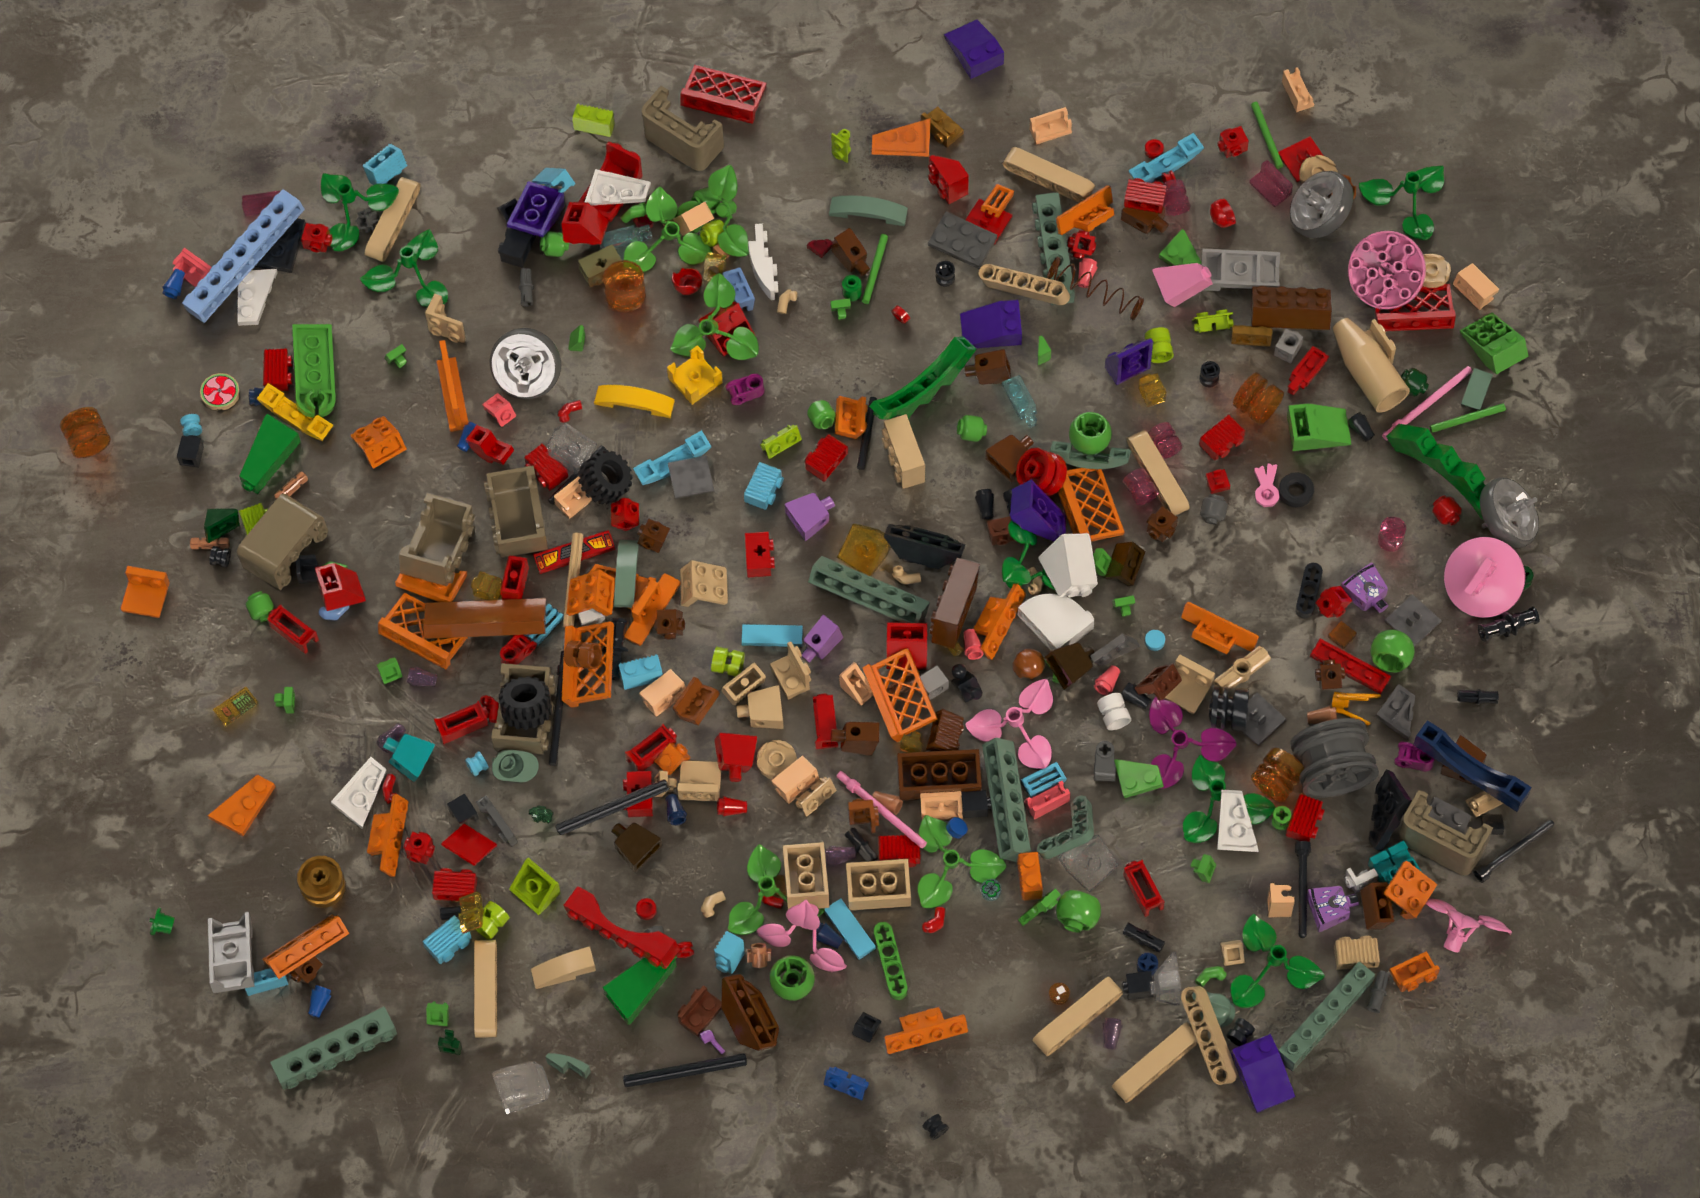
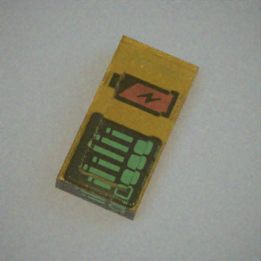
M244 687L214 708L213 711L226 727L256 706L258 701L248 688Z

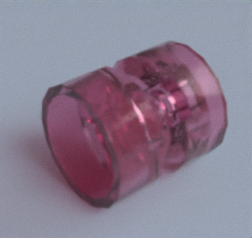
M1170 180L1163 185L1167 186L1164 201L1167 214L1176 216L1187 212L1191 205L1188 196H1185L1187 191L1182 180Z
M1169 422L1160 423L1148 432L1163 459L1173 457L1183 448L1178 436H1174L1175 431Z
M1145 468L1136 469L1123 479V483L1128 491L1132 492V498L1137 505L1147 504L1159 494L1155 484L1150 481L1151 478Z
M1388 517L1382 521L1378 534V543L1382 549L1392 552L1402 547L1406 533L1404 521L1398 517Z

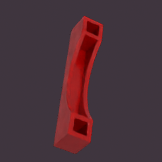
M579 886L576 887L563 905L567 911L566 915L570 919L583 922V925L591 931L593 929L599 931V934L607 940L610 938L615 940V943L623 949L626 947L631 949L632 953L637 957L642 958L643 956L647 958L648 962L655 967L661 966L666 969L680 951L676 940L660 931L638 933L616 926L602 914L595 896Z

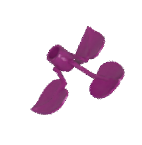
M1157 697L1153 699L1149 712L1151 726L1159 734H1165L1171 730L1173 732L1171 740L1175 746L1172 758L1167 754H1161L1156 756L1150 764L1157 765L1160 769L1164 787L1158 789L1169 788L1181 780L1184 774V765L1180 761H1176L1178 749L1186 748L1189 743L1202 746L1201 753L1203 757L1212 762L1223 760L1236 747L1235 739L1229 733L1218 728L1204 730L1201 733L1202 742L1188 738L1185 731L1174 729V727L1179 726L1182 722L1183 713L1181 708L1171 701H1159Z

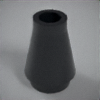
M1358 412L1348 420L1349 427L1361 436L1365 442L1375 436L1365 414L1362 415L1361 412Z
M991 489L976 491L975 500L982 519L993 518L994 493H992Z
M1129 682L1121 693L1125 701L1145 709L1152 699L1147 697L1145 693L1138 695L1135 689L1137 685Z

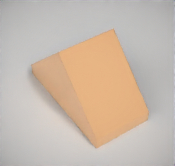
M703 202L673 220L679 225L680 233L683 236L713 220L714 217L706 202Z
M855 662L839 675L840 687L860 706L873 696L866 677Z

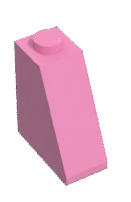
M1198 263L1160 267L1152 270L1165 302L1173 307L1213 284L1210 278L1212 276L1210 270Z

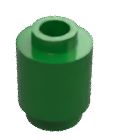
M848 275L843 279L842 294L845 299L850 298V301H856L860 298L862 286L859 277Z

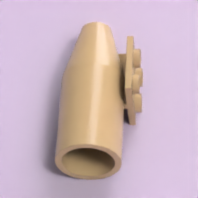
M1344 318L1333 326V332L1344 364L1374 409L1380 413L1400 404L1408 396L1410 389L1392 365L1396 346L1386 336L1384 327L1374 319L1371 321L1370 329L1364 332L1349 318Z

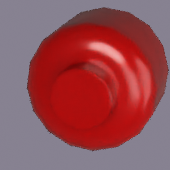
M1443 495L1435 500L1432 512L1442 525H1454L1460 520L1459 516L1462 513V508L1453 497Z

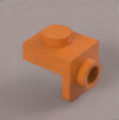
M670 743L654 761L663 771H668V775H671L683 761H688L691 757L687 754L688 750L680 743Z

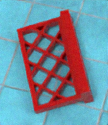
M694 65L686 86L682 88L680 93V106L753 124L755 113L767 83ZM699 72L705 74L706 77L697 79L695 75ZM719 77L723 78L724 81L716 84L713 79ZM710 81L712 86L704 89L701 84ZM739 82L742 86L734 89L731 84ZM698 86L700 90L694 91L690 90V88ZM728 86L730 90L722 93L719 89ZM758 87L760 90L752 93L749 88ZM714 90L718 93L716 96L707 94ZM746 90L748 95L740 98L737 93ZM734 95L736 100L726 99L725 97ZM752 99L754 105L745 104L744 102Z
M1444 284L1437 288L1422 286L1419 292H1424L1427 296L1421 299L1416 295L1414 300L1418 304L1415 307L1408 303L1403 305L1410 312H1399L1398 310L1403 307L1401 306L1387 309L1390 313L1380 314L1379 311L1381 309L1374 307L1375 319L1378 324L1384 327L1385 332L1452 329L1455 325L1456 314L1453 309L1450 284ZM1437 291H1446V295L1443 298L1435 293ZM1431 297L1438 301L1434 307L1426 302ZM1423 305L1429 311L1420 312L1418 309ZM1444 305L1449 311H1440L1438 308Z

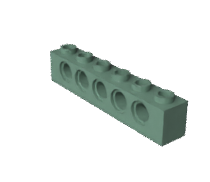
M1059 192L1036 195L1035 202L1032 203L1033 214H1037L1035 228L1036 231L1040 232V236H1037L1038 247H1042L1043 253H1040L1041 265L1045 264L1046 269L1043 270L1044 278H1047L1048 271L1057 256L1061 260L1056 278L1070 265L1066 235L1058 234L1056 218L1062 214ZM1070 266L1057 281L1062 282L1070 294V299L1067 303H1074L1075 291L1074 288L1070 290L1072 281Z
M823 556L813 565L808 581L813 585L902 623H922L930 604L925 599Z
M994 738L983 744L982 747L999 856L1001 859L1017 862L1018 855L1031 852L1014 742Z
M1359 961L1278 1050L1285 1066L1294 1071L1370 987L1375 978V974Z
M384 1006L270 1063L283 1090L286 1088L292 1089L299 1082L305 1079H313L319 1072L325 1069L331 1070L335 1068L339 1062L349 1061L362 1051L372 1050L376 1044L382 1041L388 1042L397 1035V1032ZM370 1029H378V1031L375 1034H368V1031ZM353 1037L359 1038V1040H358L357 1043H355V1044H350V1043H349V1040H350L351 1038H353ZM340 1047L338 1052H330L331 1048ZM314 1056L321 1057L318 1062H311ZM294 1066H302V1068L299 1071H292V1068Z

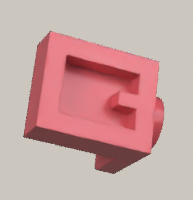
M498 393L482 404L484 409L495 417L501 427L516 417L510 402Z

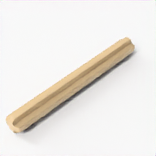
M573 533L563 619L564 628L565 626H574L575 615L569 616L566 612L570 580L578 577L580 574L583 545L582 533Z

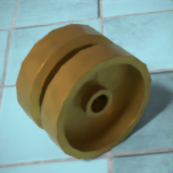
M315 856L307 859L297 873V882L303 898L312 906L317 908L330 907L335 905L344 895L346 882L339 864L330 857Z

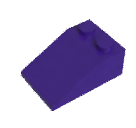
M974 20L944 34L946 41L970 79L1004 64L1003 49L996 38L978 20Z
M528 181L509 218L507 227L543 237L556 223L565 206L564 192L559 193L557 189Z
M1019 300L998 301L960 313L962 337H965L976 349L1022 345Z
M1151 338L1135 344H1128L1123 350L1113 352L1105 358V369L1116 386L1150 369L1153 340Z
M1032 479L1012 489L1010 517L1014 523H1017L1024 530L1051 541H1055L1062 534L1066 533V515Z
M1271 1034L1232 1049L1231 1056L1256 1113L1295 1098L1282 1058Z

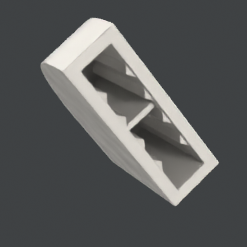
M1058 594L1038 595L1028 599L1018 607V616L1051 651L1076 643L1094 629V617L1089 611H1085L1072 599L1059 597Z

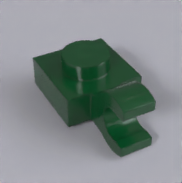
M445 1029V1038L439 1037V1051L460 1055L462 1046L460 1041L454 1037V1030Z

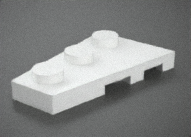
M595 169L585 203L590 205L646 202L651 182Z
M277 269L251 270L239 283V326L259 324L266 305L267 296L271 292L272 283L278 273Z
M370 757L331 801L335 808L361 829H363L386 774V768Z
M1221 790L1217 850L1259 852L1242 791Z

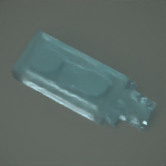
M632 225L605 232L602 244H599L600 248L603 249L612 244L614 248L628 246L635 241L649 240L652 238L649 225L634 227Z
M1018 375L1003 381L1002 387L1018 417L1021 420L1025 419L1029 428L1036 426V404L1021 376Z

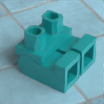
M1404 841L1388 848L1387 851L1384 850L1369 858L1368 867L1370 870L1375 869L1378 874L1377 880L1379 883L1387 882L1389 884L1404 861H1408L1421 871L1413 856L1411 857L1408 852V847Z

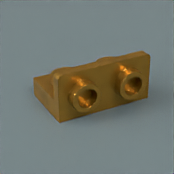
M938 106L929 114H921V121L931 118L930 132L938 143H943L946 147H949L964 134V130Z
M1245 325L1232 326L1231 344L1271 346L1272 328Z

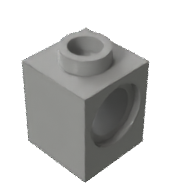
M1286 328L1275 346L1274 356L1291 364L1302 346L1303 336L1297 331ZM1286 343H1291L1293 346H1288Z
M938 666L920 676L930 700L949 689V680Z

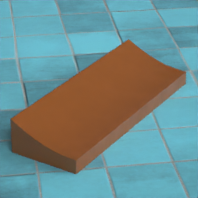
M546 598L426 603L423 622L425 639L546 634Z

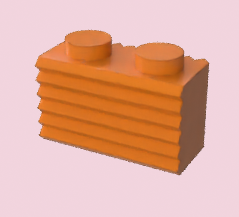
M1038 852L1020 853L1017 865L1022 900L1041 899L1043 897V887Z

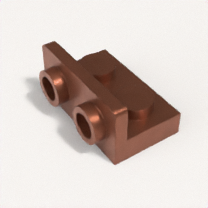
M1010 516L987 521L992 545L997 544L1001 546L1015 541L1008 532V524L1012 520Z
M1172 663L1153 669L1135 689L1138 695L1155 693L1157 699L1161 701L1182 679Z
M703 985L701 989L697 988L691 995L690 1002L687 1005H682L677 1013L678 1023L699 1037L700 1033L705 1030L722 1009L721 1001L709 993L706 986Z

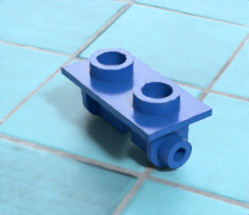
M830 1067L826 1071L824 1085L848 1094L851 1097L863 1100L864 1092L869 1085L865 1078L852 1074L849 1079L847 1078L849 1072L837 1067Z

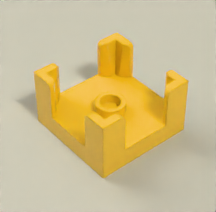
M698 345L690 350L691 358L676 368V364L672 363L667 367L668 379L692 405L723 383L722 372L717 366L713 369L706 362L704 352Z

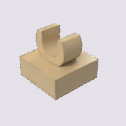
M659 771L654 777V783L665 779L670 788L666 792H673L674 788L677 787V779H668V771ZM666 792L661 793V794H659V795H657V796H654V797H660V798H662V797L666 794Z

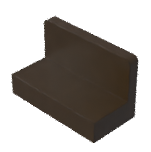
M1133 541L1117 543L1111 556L1112 560L1107 574L1104 577L1106 579L1118 578L1126 586H1133L1146 551Z

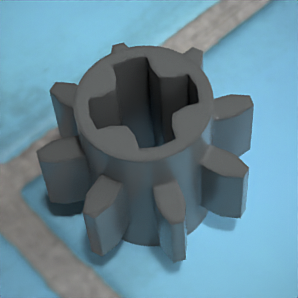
M366 208L357 213L358 218L355 222H357L359 230L365 229V232L369 233L375 229L379 216L377 211L371 212L370 208Z

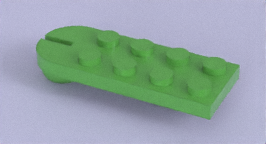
M292 324L296 406L303 415L314 418V402H317L318 415L325 417L333 411L336 400L332 325Z

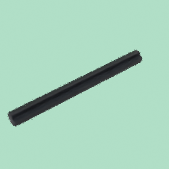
M663 779L560 822L556 825L557 832L560 835L566 834L668 791L670 789L669 784Z
M742 1053L623 1076V1082L625 1087H632L747 1065V1058Z

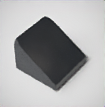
M516 198L497 207L507 223L517 204Z
M1502 814L1481 815L1482 825L1485 823L1493 827L1491 835H1503L1505 829Z
M863 1012L854 1025L852 1035L870 1043L882 1021Z

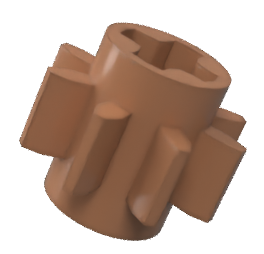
M755 943L751 945V949H747V963L752 962V967L763 968L767 966V961H771V948L766 949V944Z

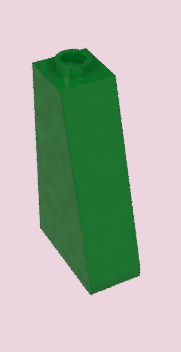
M266 414L239 475L242 483L241 486L246 491H253L258 495L300 444L299 434L274 417Z
M677 956L674 957L666 969L661 966H653L644 957L603 987L604 995L628 1025L635 1020L677 967L675 960Z

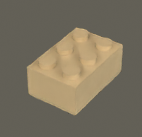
M907 414L885 420L884 429H881L883 435L882 443L884 449L889 451L888 460L891 466L894 465L896 482L901 483L902 489L924 483L925 463Z
M824 842L783 845L788 909L800 904L804 900L817 906L818 909L829 908Z
M908 859L846 863L849 910L911 906Z

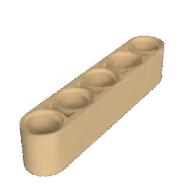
M1017 147L1011 148L1003 162L1004 168L1056 193L1059 192V194L1078 203L1088 198L1095 188V185L1090 180Z
M404 177L399 179L396 185L399 193L393 204L383 211L367 243L365 256L382 262L386 261L419 194V182Z
M985 264L979 269V277L987 287L1056 305H1064L1070 299L1068 290L1060 281L991 264Z
M1143 430L1127 437V444L1163 507L1174 515L1189 510V503L1148 432Z
M496 939L475 940L474 943L475 1038L497 1037Z
M1110 977L1105 978L1043 1028L1032 1041L1046 1056L1051 1055L1122 996L1123 991Z
M1201 986L1187 987L1181 993V1000L1211 1078L1218 1085L1233 1083L1237 1079V1069L1208 994ZM1193 992H1194L1195 995H1196V999H1195V1000H1194L1193 997H1192ZM1200 1012L1203 1013V1020L1200 1018ZM1208 1031L1211 1033V1039L1208 1038ZM1216 1051L1218 1052V1055H1219L1218 1059L1215 1057V1052H1216ZM1223 1071L1226 1073V1079L1223 1077Z
M1188 1022L1181 1025L1123 1074L1112 1085L1114 1091L1126 1103L1135 1098L1198 1044L1192 1026Z

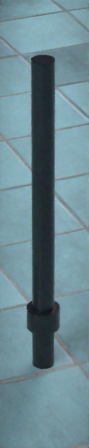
M561 651L560 664L557 666L556 673L558 675L549 755L550 766L557 765L563 711L564 651Z

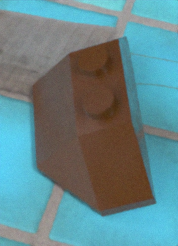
M741 974L724 977L722 979L721 1008L739 1044L757 1051L775 1047L777 1045L779 1026L762 993L750 982L744 980Z

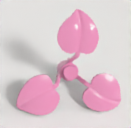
M1042 679L1026 687L1019 697V704L1022 708H1009L1003 723H1001L1002 718L997 711L986 709L977 713L965 724L968 731L975 738L983 742L1000 738L1002 735L1000 727H1004L1007 722L1012 727H1019L1027 741L1018 749V757L1021 763L1029 768H1047L1052 757L1051 746L1048 740L1041 735H1037L1031 740L1029 739L1022 725L1024 723L1022 713H1030L1032 711L1035 714H1043L1051 708L1053 695L1048 680Z
M1429 898L1426 902L1430 908L1446 913L1449 916L1448 930L1446 932L1448 936L1444 947L1450 951L1458 953L1463 942H1467L1468 937L1480 925H1485L1493 930L1508 932L1510 935L1512 934L1509 928L1493 917L1479 915V920L1476 921L1474 918L1458 912L1445 901ZM1464 928H1471L1466 935H1464L1465 932L1461 930Z
M807 900L787 910L786 917L793 924L789 930L785 931L784 927L779 924H766L759 927L756 931L758 936L768 944L775 947H785L790 944L791 938L788 935L792 933L796 926L810 929L813 935L814 952L810 955L811 962L819 969L831 972L840 971L847 967L843 958L836 951L829 948L817 949L816 929L820 925V920L817 916L819 909Z

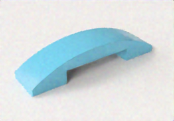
M1192 133L1178 141V146L1148 163L1145 161L1130 169L1129 173L1133 179L1140 178L1144 182L1152 183L1161 179L1162 173L1168 174L1170 170L1174 172L1198 155L1204 149V146L1196 135Z
M701 430L685 439V444L656 460L651 461L649 459L634 467L633 470L642 485L670 476L668 467L670 462L704 455L711 448V445L703 431Z

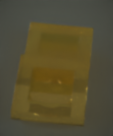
M474 892L459 898L461 932L465 934L481 928L483 924L481 894Z

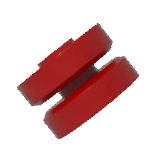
M1040 448L1027 450L1020 457L1016 469L1019 485L1032 479L1047 496H1052L1062 488L1067 475L1064 459L1058 454Z

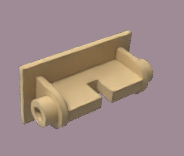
M830 777L820 778L810 787L813 791L812 793L806 791L796 799L795 805L799 809L802 808L806 817L837 791Z
M1485 791L1465 800L1475 817L1503 804Z

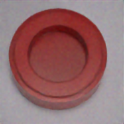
M1157 139L1149 140L1145 144L1144 151L1146 156L1155 159L1162 155L1164 152L1163 143Z
M896 305L891 310L893 316L902 324H906L910 320V316L900 306Z
M644 898L636 904V913L639 918L650 920L656 915L657 908L653 900Z

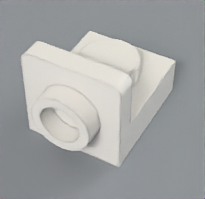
M1351 868L1346 869L1344 881L1349 889L1352 888L1354 893H1357L1369 883H1377L1378 874L1375 869L1370 871L1364 870L1356 877Z

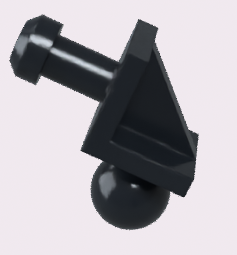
M954 665L951 672L955 678L951 680V683L959 689L964 702L967 703L972 699H980L983 692L976 677L968 672L964 665Z

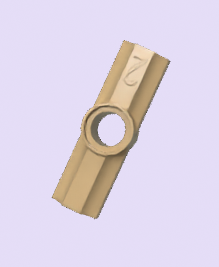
M1258 646L1244 658L1236 660L1231 668L1213 680V684L1219 686V693L1224 695V687H1228L1230 692L1240 683L1248 681L1253 673L1271 660V657L1264 647ZM1243 668L1247 672L1241 673L1237 669Z

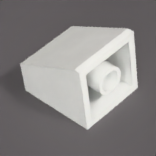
M1089 533L1062 534L1038 557L1059 597H1086L1098 585Z

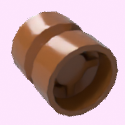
M574 640L567 643L564 650V660L568 666L596 669L601 663L602 649L598 643H584Z

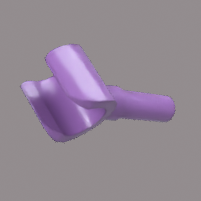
M705 1030L700 1033V1038L704 1044L711 1042L721 1055L725 1052L715 1040L712 1031Z

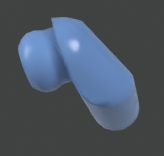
M324 606L319 609V615L325 620H338L350 607L346 606L327 611Z

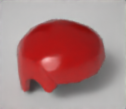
M1218 199L1211 204L1210 216L1217 226L1226 228L1236 223L1233 210L1226 199Z
M681 268L679 273L673 272L672 274L673 286L682 295H691L702 286V276L699 271L693 268Z

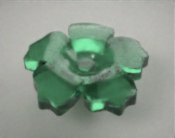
M537 805V807L529 809V814L532 815L534 822L539 823L542 821L549 824L552 821L553 812L550 809H546L545 806Z

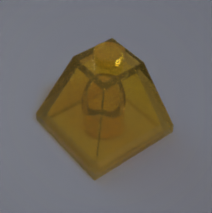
M853 524L837 558L857 571L872 577L887 557L891 546L884 538L885 533L881 530Z

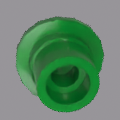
M158 907L155 918H150L149 922H152L150 935L154 936L155 932L170 934L175 917L162 913V908Z

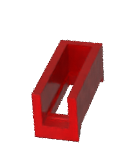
M281 604L277 609L274 608L269 613L267 618L269 626L306 654L308 652L306 644L311 639L315 642L319 640L315 630H312L283 608ZM282 617L302 631L303 634L298 637L279 622Z
M819 694L813 697L817 734L815 747L816 749L838 747V742L830 740L831 730H837L833 695Z
M477 701V703L442 718L434 719L437 731L441 735L443 744H446L488 726L487 718L490 716L486 706L482 707L480 702ZM477 714V717H475V718H473V719H470V720H468V721H465V722H463V723H461V724H458V725H456V726H454V727H451V728H449V729L447 728V727L450 726V725H453V724H455V723H457V722H460V721H462V720H464V719H467V718L472 717V716H474V715Z
M662 724L660 728L638 745L625 752L626 761L628 763L632 762L636 767V771H645L655 763L654 760L670 743L677 744V735L670 727L667 729ZM665 737V741H663L656 748H654L652 751L646 754L643 758L639 756L648 748H650L653 744L659 741L661 738Z
M1132 861L1124 868L1123 876L1144 916H1149V910L1157 906L1159 910H1163L1165 901L1156 888L1143 863L1144 861ZM1140 871L1153 896L1152 898L1146 900L1133 875L1136 872Z

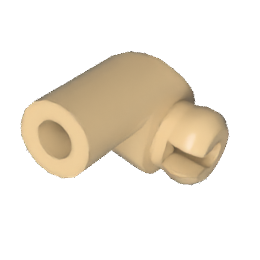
M788 289L779 297L777 313H787L788 302L790 300H797L798 293L796 291Z
M899 565L893 568L892 575L901 584L908 585L921 582L920 573L907 574L903 567Z
M1035 567L1028 569L1031 576L1038 573ZM1041 576L1034 578L1030 586H1028V592L1031 595H1038L1042 591L1044 583Z
M723 891L705 898L701 906V912L704 913V917L713 916L715 904L726 900Z

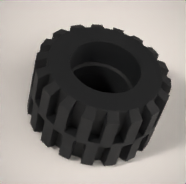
M608 450L599 451L581 465L578 472L580 477L578 482L582 485L581 490L585 491L588 498L591 497L593 502L596 503L598 501L599 504L603 505L606 503L607 505L629 491V487L632 486L630 481L633 479V475L630 474L632 470L627 466L628 462L623 460L620 454L616 455V452H609ZM602 473L607 476L609 482L605 480Z
M531 676L526 678L518 677L516 680H510V683H506L504 688L500 690L499 703L503 721L508 723V726H515V729L524 728V730H528V728H536L537 725L544 724V721L549 719V715L552 713L550 692L545 682L539 681V678H531Z

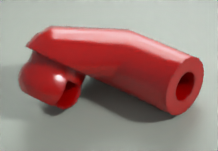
M581 401L566 403L562 406L557 414L561 423L570 420L569 414L571 412L583 409Z

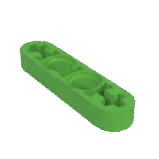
M880 922L874 927V938L890 996L895 1000H901L907 995V983L891 925L886 922ZM881 928H884V930L887 931V941L883 942V937L880 933ZM885 947H892L894 953L891 956H885L882 950ZM890 966H897L899 972L896 975H890L887 969ZM898 980L899 987L904 988L901 989L900 994H897V991H893L895 990L894 981Z

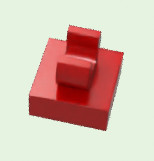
M1225 469L1206 473L1205 478L1211 494L1230 490V483Z

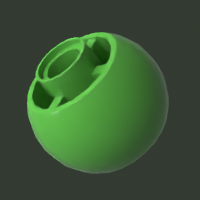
M1085 412L1078 415L1072 421L1069 428L1071 444L1077 451L1087 455L1102 452L1109 445L1112 436L1111 426L1107 419L1095 412Z
M1385 630L1374 638L1370 653L1371 659L1378 668L1387 672L1397 673L1405 670L1411 664L1415 650L1414 644L1408 635L1399 630Z
M1068 890L1058 900L1056 915L1058 920L1064 924L1065 929L1081 933L1082 930H1091L1098 923L1101 916V905L1099 900L1092 895L1076 890Z
M795 955L779 959L773 965L769 976L770 984L775 994L788 1001H796L806 997L811 992L815 982L814 970L806 959ZM784 971H786V972L784 973V975H783V980H782V979L780 978V975H781ZM791 978L798 980L796 984H789L787 981Z

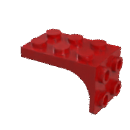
M608 141L606 144L605 160L600 170L641 179L643 175L639 155L634 151L624 149L618 143ZM589 187L578 202L585 203ZM624 203L591 206L611 223Z

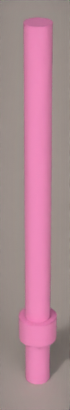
M1469 366L1464 368L1406 416L1396 420L1392 427L1382 434V437L1387 441L1386 436L1399 423L1405 425L1410 423L1473 372Z
M842 771L837 774V778L846 785L850 792L856 793L863 800H873V806H878V812L920 848L926 846L927 842L860 787L861 784L858 781L851 779Z

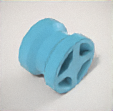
M188 414L180 419V423L184 427V436H198L202 433V426L199 425V415Z
M480 752L475 753V756L472 758L468 757L465 759L474 777L479 775L480 771L489 769L486 760Z

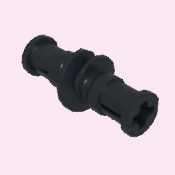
M1532 606L1527 611L1518 612L1513 615L1503 612L1500 615V619L1486 625H1478V634L1483 642L1503 634L1506 638L1510 637V633L1516 636L1518 629L1540 622L1538 611Z
M611 618L610 620L614 623L612 680L614 681L620 680V675L618 674L619 664L622 661V652H628V648L623 647V643L625 641V628L629 621L623 618ZM606 646L602 649L603 654L606 653Z

